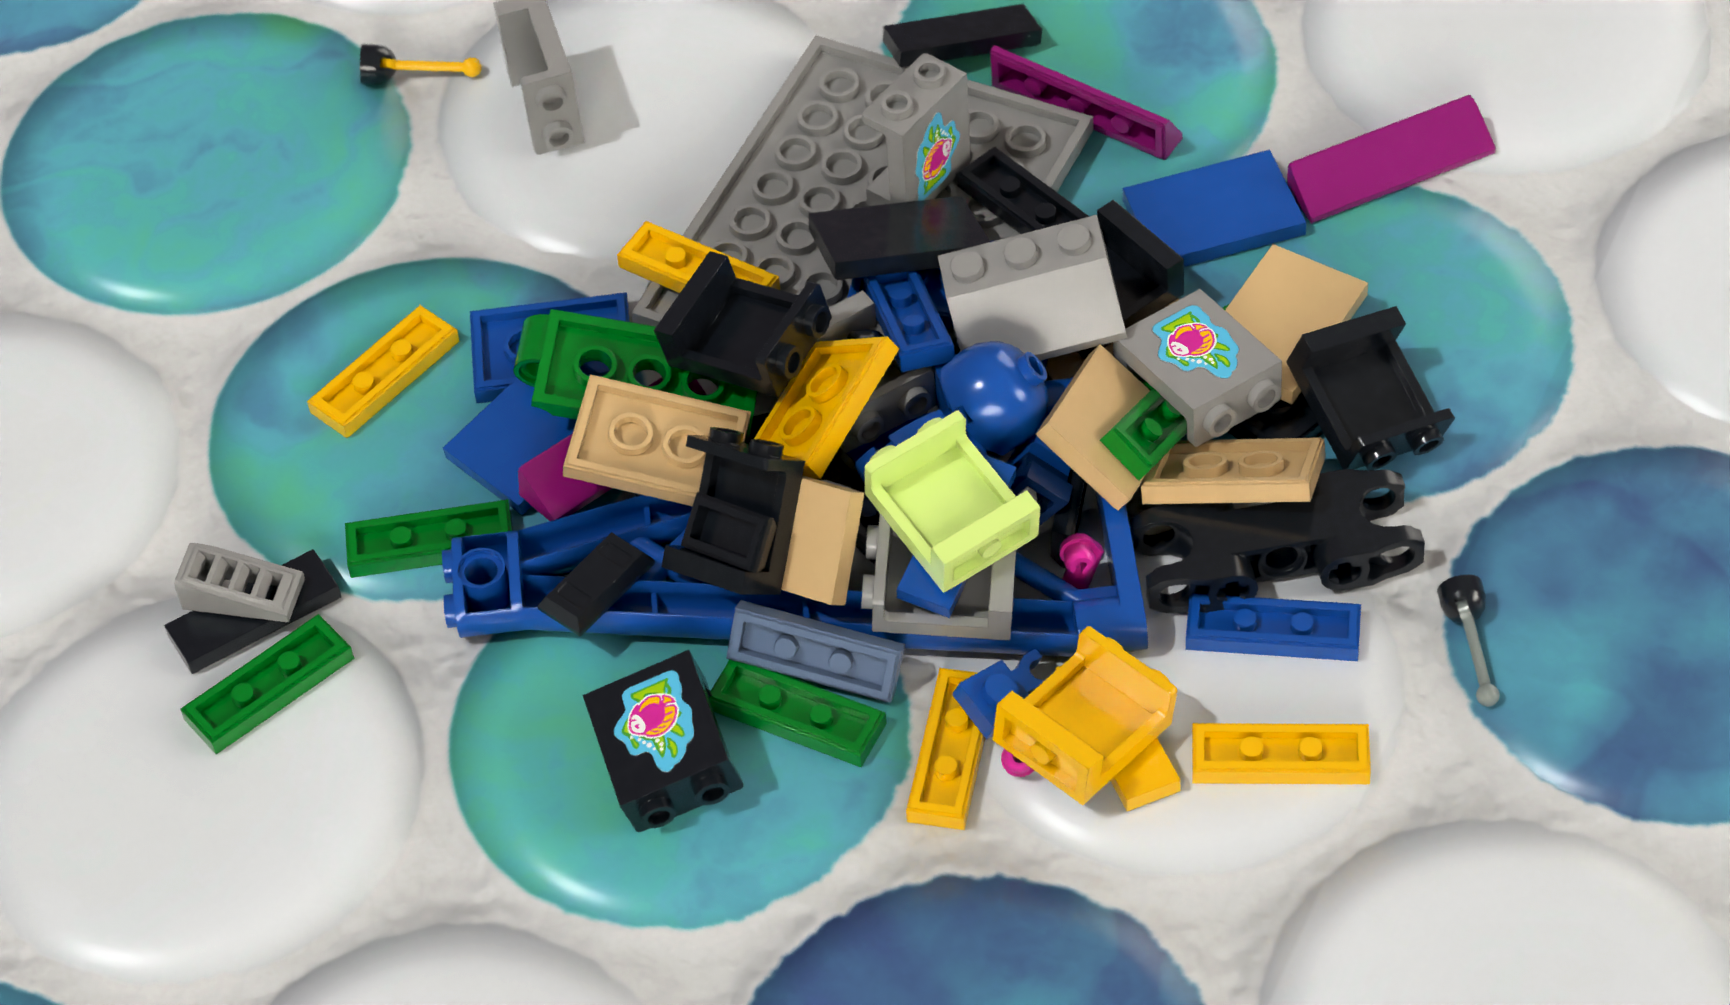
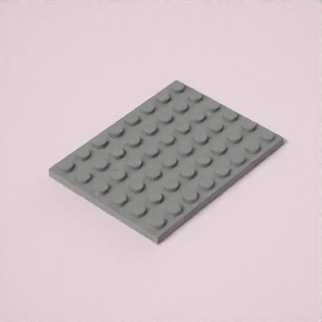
M815 35L682 236L779 276L780 290L799 295L807 282L811 281L821 285L828 307L847 299L852 278L843 280L834 278L808 230L809 213L872 206L867 203L866 188L888 167L887 144L883 133L863 123L862 112L908 67H899L892 57ZM967 80L971 162L995 146L1057 192L1093 132V116ZM956 178L935 198L962 196L989 240L996 241L1020 234L957 187ZM652 281L631 312L633 323L657 326L680 293ZM876 320L877 326L882 330L878 320ZM946 329L949 335L955 332L954 329ZM954 345V352L956 355L960 352V349L955 347Z

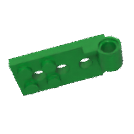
M550 309V314H536L524 320L513 372L521 382L534 387L532 407L543 409L553 416L577 419L589 380V376L584 374L580 367L589 361H599L604 363L610 370L606 375L602 376L604 378L750 411L751 418L744 442L749 444L757 392L669 366L654 332L656 326ZM643 370H653L658 372L664 380L656 386H644L638 383L634 376ZM696 379H707L716 385L717 390L710 395H698L691 391L688 385Z

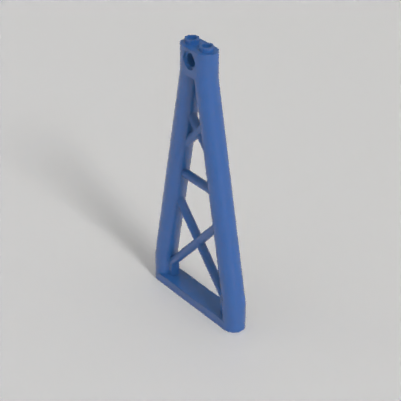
M1073 378L1044 381L1048 390V411L1046 417ZM929 413L923 414V415H921V416L918 417V418H921V417H923V416H925V415H927V414H929ZM918 418L902 423L883 433L876 440L863 444L847 452V454L856 462L873 446L876 451H879L890 442L889 435ZM1096 491L1112 586L1078 589L1016 551L1014 576L1052 600L1013 598L1010 640L872 632V609L861 608L862 591L848 590L845 606L828 605L781 590L780 595H741L662 568L665 550L662 545H681L692 506L645 495H639L521 530L452 538L451 549L442 550L444 579L446 583H453V594H447L443 597L447 628L457 627L460 638L523 630L572 632L538 610V605L565 578L558 575L571 572L612 532L653 558L655 564L585 633L730 640L735 608L740 600L903 643L905 644L904 649L1025 655L1036 648L1042 656L1072 657L1077 650L1079 633L1087 626L1092 627L1105 637L1116 640L1126 652L1148 649L1145 608L1126 504L1120 510L1114 509ZM669 577L670 579H672V580L675 581V582H663V581Z

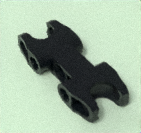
M1343 469L1320 473L1311 502H1275L1235 509L1233 503L1162 504L1145 509L1130 519L1134 552L1144 556L1173 555L1183 559L1172 564L1160 566L1146 575V597L1149 608L1163 613L1188 612L1189 596L1192 594H1207L1210 604H1200V612L1207 613L1224 610L1223 601H1228L1227 596H1238L1244 599L1254 598L1259 589L1258 582L1318 572L1321 583L1326 588L1348 590L1372 586L1385 579L1415 569L1424 562L1425 541L1421 530L1408 525L1383 527L1370 522L1393 515L1404 507L1405 483L1402 475L1386 469ZM1379 488L1390 489L1383 496L1364 498L1373 490ZM1158 525H1166L1173 528L1156 535L1145 534L1147 530ZM1399 547H1409L1404 553L1397 556L1382 555L1386 551ZM1186 585L1184 589L1173 594L1161 593L1163 589L1169 586Z

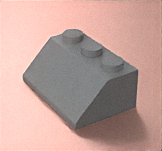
M1097 215L938 255L945 295L960 352L976 343L1001 341L1019 348L1024 354L1031 352L1041 361L1128 338Z

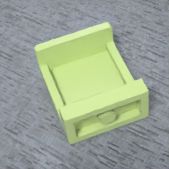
M959 410L943 419L937 417L929 420L917 431L916 435L897 446L888 445L883 447L865 465V495L943 593L1038 537L1039 504L1027 490L1015 496L967 437L966 418Z

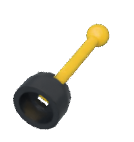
M362 44L360 51V79L362 84L385 83L393 77L396 70L463 72L468 77H476L482 70L481 62L474 57H469L463 62L396 60L395 55L389 48L378 44Z

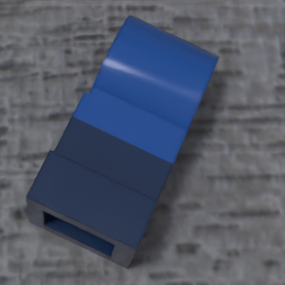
M1035 433L1026 443L1015 448V451L1011 454L1009 464L1016 466V477L1010 490L1015 496H1018V493L1027 486L1035 490L1037 503L1040 506V526L1069 503L1073 485L1067 482L1070 467L1041 441Z

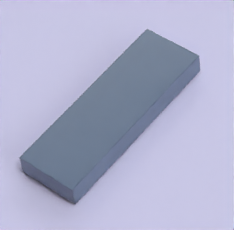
M740 600L735 608L726 658L891 703L896 692L905 644Z

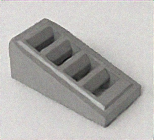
M190 543L176 575L174 586L183 610L289 622L305 577L304 573L299 570L215 546ZM224 580H230L228 588L222 586ZM248 582L254 583L251 594L244 593ZM270 585L278 586L273 601L265 599Z

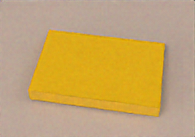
M888 336L815 342L803 360L799 373L789 381L754 439L767 440L784 445V455L805 461L803 476L821 479L899 348Z

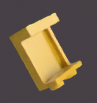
M1087 626L1079 633L1075 654L1025 699L1011 691L997 703L992 740L1081 805H1084L1171 725L1177 688L1163 673L1149 668L1126 652L1116 640L1105 637L1092 627Z

